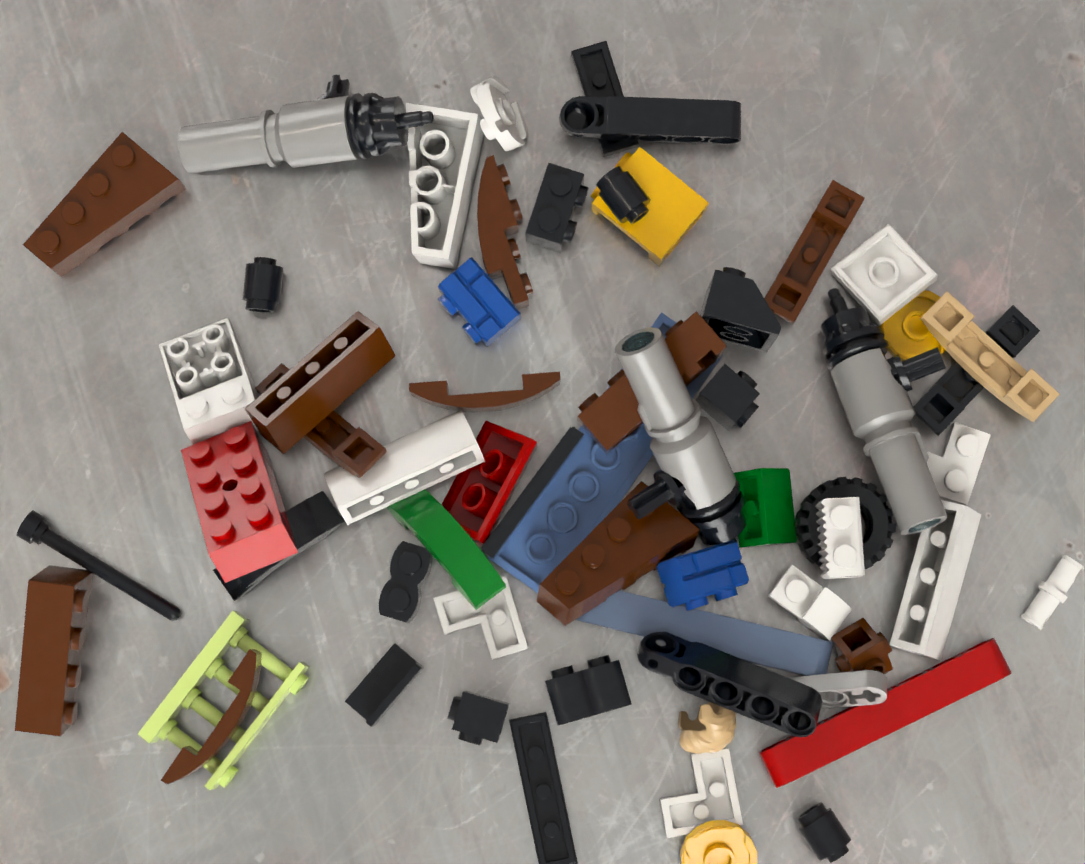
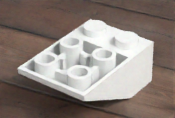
M229 318L159 344L181 422L192 444L252 421L245 408L259 396L255 390L254 382Z

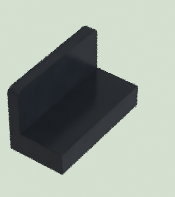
M394 643L345 702L365 718L369 726L373 727L424 667L399 645Z

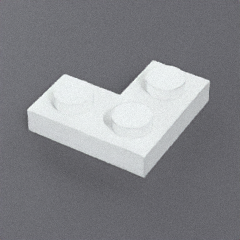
M954 422L942 456L927 452L929 456L927 466L940 498L953 503L968 505L991 434Z
M506 576L501 577L506 584V588L477 610L473 608L459 590L433 598L444 635L481 624L492 660L528 649Z
M723 748L713 753L690 754L697 792L660 799L666 837L688 835L695 827L713 820H727L743 825L729 748Z

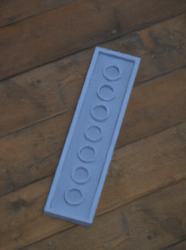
M661 312L651 327L658 328L665 339L666 336L664 334L676 322ZM721 358L686 387L691 399L694 398ZM644 424L638 427L607 455L581 426L579 431L584 434L583 439L494 560L490 557L488 559L538 593L540 583L621 502L652 458L653 453L650 449L652 437L646 432Z

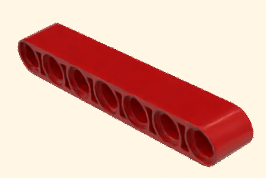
M991 638L887 688V699L884 702L875 705L848 707L818 722L815 731L807 737L791 735L761 750L759 755L775 787L778 788L1007 677L1012 672L995 638Z

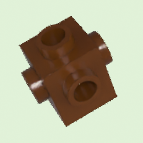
M864 618L831 637L838 653V657L834 659V662L840 672L873 670L886 674L893 669L888 657V653L892 652L891 646L881 632L876 634Z

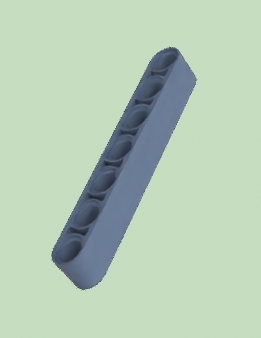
M620 590L609 596L602 604L576 619L581 622L643 637L655 632H668L690 642L706 644L750 663L803 676L827 674L833 648V642L698 609L687 611L686 607L682 605L672 607L665 601Z

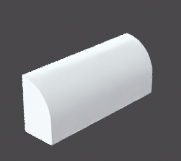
M462 410L384 445L383 447L386 448L387 452L361 478L340 466L325 472L324 476L338 510L347 525L479 465L485 462V459Z

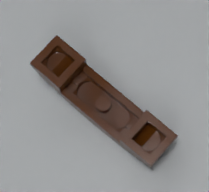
M832 180L764 298L774 314L794 324L865 197Z
M281 363L255 387L256 392L259 395L263 394L290 369ZM332 411L304 436L309 443L329 459L359 478L387 452L385 447L362 428H354L335 411Z
M560 372L522 374L523 390L449 395L446 380L409 383V391L413 397L447 410H462V412L474 413L500 411L529 403L549 393L560 385Z
M249 649L228 680L240 692L200 751L198 752L191 746L183 747L161 781L165 784H171L196 772L213 759L230 741L243 722L255 696L260 677L262 653L256 649Z

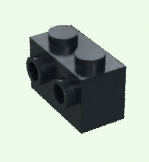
M548 163L525 232L527 243L559 253L562 251L564 242L571 244L577 222L572 221L576 207L583 208L589 187L584 186L583 173Z
M724 364L701 390L696 401L705 412L729 431L734 424L742 428L759 407L754 401L760 393L755 389L757 383L748 374L741 370L735 373Z
M466 690L463 691L462 697L454 696L447 719L454 721L452 730L460 732L458 736L460 740L476 745H481L483 739L497 743L510 703Z

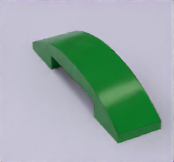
M426 489L386 507L405 530L408 528L446 570L451 576L452 584L475 610L506 588V584L477 544Z

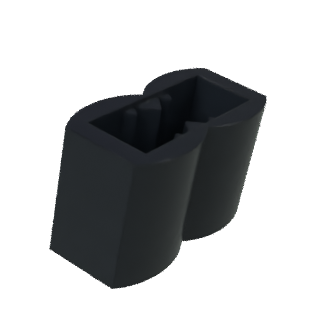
M402 541L394 551L390 564L391 579L383 587L379 598L380 615L410 623L416 616L421 604L420 587L427 580L432 568V554L425 547Z
M609 655L588 660V669L574 672L571 665L550 671L552 679L546 680L545 684L558 726L632 704L619 660L611 662Z

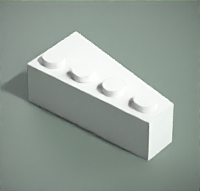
M406 103V113L431 111L434 116L432 123L408 128L407 145L410 161L409 186L411 188L412 254L421 264L456 269L484 136L480 125L481 118L476 113Z

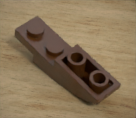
M494 155L486 157L478 191L477 221L480 247L487 275L492 280L503 276L512 304L519 310L529 306L528 295L533 294V289L527 273L520 274L515 261L521 259L515 239H507L506 236L519 232L517 221L522 220L523 217L517 199L509 200L505 187L511 185L505 165L497 166Z

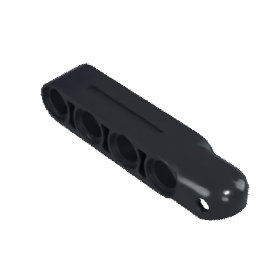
M578 96L568 100L559 114V122L562 129L567 134L575 137H594L614 141L733 144L741 141V103L737 101Z
M668 632L651 633L641 640L637 650L638 661L649 671L673 680L674 684L682 691L792 736L807 737L815 731L823 701L818 691L812 687L706 644L690 642ZM662 639L666 645L660 646L656 643V640Z

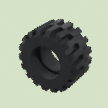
M838 477L822 483L803 499L800 504L801 508L796 513L797 527L795 528V534L799 537L800 544L798 546L801 552H806L808 555L807 559L812 564L816 563L820 567L823 564L819 561L822 555L818 552L822 548L818 546L821 540L818 538L820 532L817 528L820 525L816 522L819 519L816 513L819 510L815 506L818 502L827 498L859 497L860 513L865 522V535L862 539L865 569L874 566V563L880 561L886 555L885 551L891 548L894 541L891 539L892 533L896 532V523H892L893 513L886 504V495L884 493L879 494L876 491L877 486L871 482L865 484L862 482L863 479L856 477L852 479Z

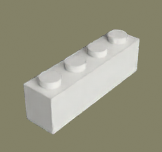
M944 500L941 501L946 511L947 519L920 533L889 644L906 652L939 661L942 659L981 518L980 513L966 505Z

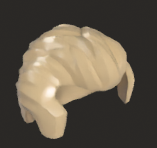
M709 702L708 704L700 705L697 719L692 721L689 720L687 712L680 711L678 726L682 730L679 738L680 746L685 751L696 754L720 751L733 740L734 731L737 726L736 712Z

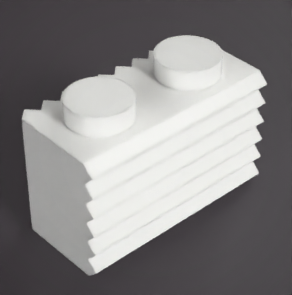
M859 497L827 498L821 500L815 506L819 510L816 513L819 517L816 522L820 525L817 528L820 532L818 538L821 540L818 546L822 548L818 552L822 555L819 561L823 563L820 567L823 573L820 576L823 579L865 576Z

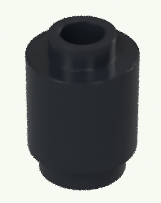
M618 166L606 173L597 182L596 186L600 190L599 196L620 223L629 221L631 224H634L649 212L646 206L650 203L651 199L629 171L624 172Z
M254 257V263L246 264L242 299L246 301V310L260 313H275L276 304H280L283 267L276 266V259Z
M822 802L812 806L797 817V821L801 825L799 831L819 861L827 858L832 863L849 851L846 845L851 841L850 836L832 809H826Z

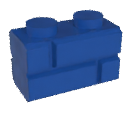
M473 257L469 258L438 285L439 292L442 294L438 301L451 316L457 312L463 318L466 324L462 326V329L475 344L482 340L487 347L490 346L521 319V313Z
M731 540L658 563L657 570L662 584H665L664 592L669 606L675 607L685 604L688 611L709 604L707 596L714 595L717 602L738 595L736 587L748 584L749 577L744 563H741L742 556L737 542Z

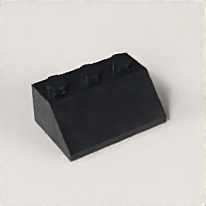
M724 267L723 271L715 269L705 294L700 316L721 340L768 352L779 336L781 326L753 279L745 278L746 273L739 269Z

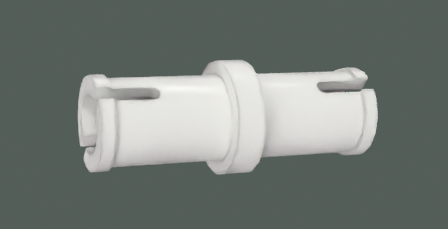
M1065 554L1062 555V559L1046 582H1040L1038 585L1040 591L1025 613L1021 615L1022 619L1041 631L1058 604L1065 603L1067 600L1065 594L1080 572L1084 570L1080 563Z

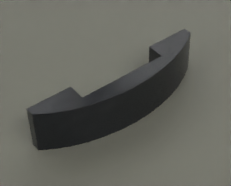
M1012 305L985 333L1014 358L1040 330ZM955 362L913 406L915 414L939 436L984 387Z

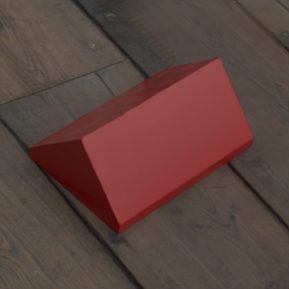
M489 421L484 422L476 438L485 462L457 474L441 504L462 526L472 540L481 545H484L495 530L537 449V441Z

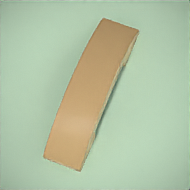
M946 291L921 317L922 322L941 346L976 381L1011 409L1034 422L1060 394L1032 368L1027 372L972 321L975 316Z

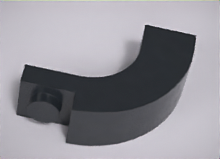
M324 491L311 496L286 511L298 553L227 583L224 582L217 568L213 570L234 601L246 595L265 577L289 559L324 540L345 522Z

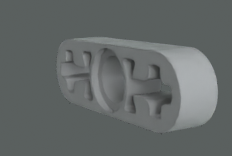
M862 670L789 677L817 690L823 701L821 709L875 705L887 699L888 679L883 673L878 671Z

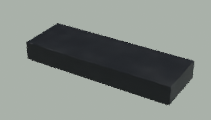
M607 41L571 51V57L584 96L624 97ZM597 138L603 157L639 146L638 141H614Z

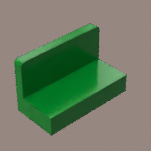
M758 468L735 472L734 475L740 484V490L744 496L742 511L746 518V527L738 535L739 548L796 543L797 536L795 534L796 526L790 470L788 468Z

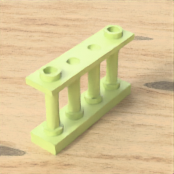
M238 611L230 613L138 733L148 743L157 742L159 738L163 741L168 739L181 750L183 747L191 746L199 752L202 746L177 727L178 722L174 719L183 707L186 710L191 708L216 727L224 714L201 697L202 692L198 689L206 677L211 680L215 677L238 695L240 690L228 682L233 672L224 666L226 661L222 659L223 655L230 646L234 649L239 647L245 653L249 649H256L262 653L261 665L282 680L283 684L270 700L256 690L251 706L260 714L247 731L241 727L238 728L231 738L236 745L223 762L214 757L203 766L213 774L205 784V787L210 791L216 789L219 785L225 788L238 772V769L234 766L287 695L290 692L296 695L309 679L304 673L310 666L305 662H299L294 669H291L247 635L249 631L245 627L250 620Z

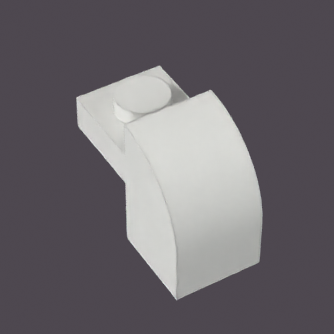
M793 565L789 566L768 595L795 615L798 622L823 640L829 642L852 611L836 594L828 588L819 585Z

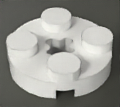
M491 76L471 87V96L476 105L481 109L484 117L480 120V125L485 136L489 140L496 138L505 151H511L524 145L526 142L523 139L527 138L526 124L517 102L515 101L510 104L504 96L505 93L509 92L504 82L496 76Z

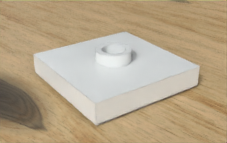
M889 224L831 268V274L862 307L867 309L869 315L879 326L936 282L938 277L931 267Z

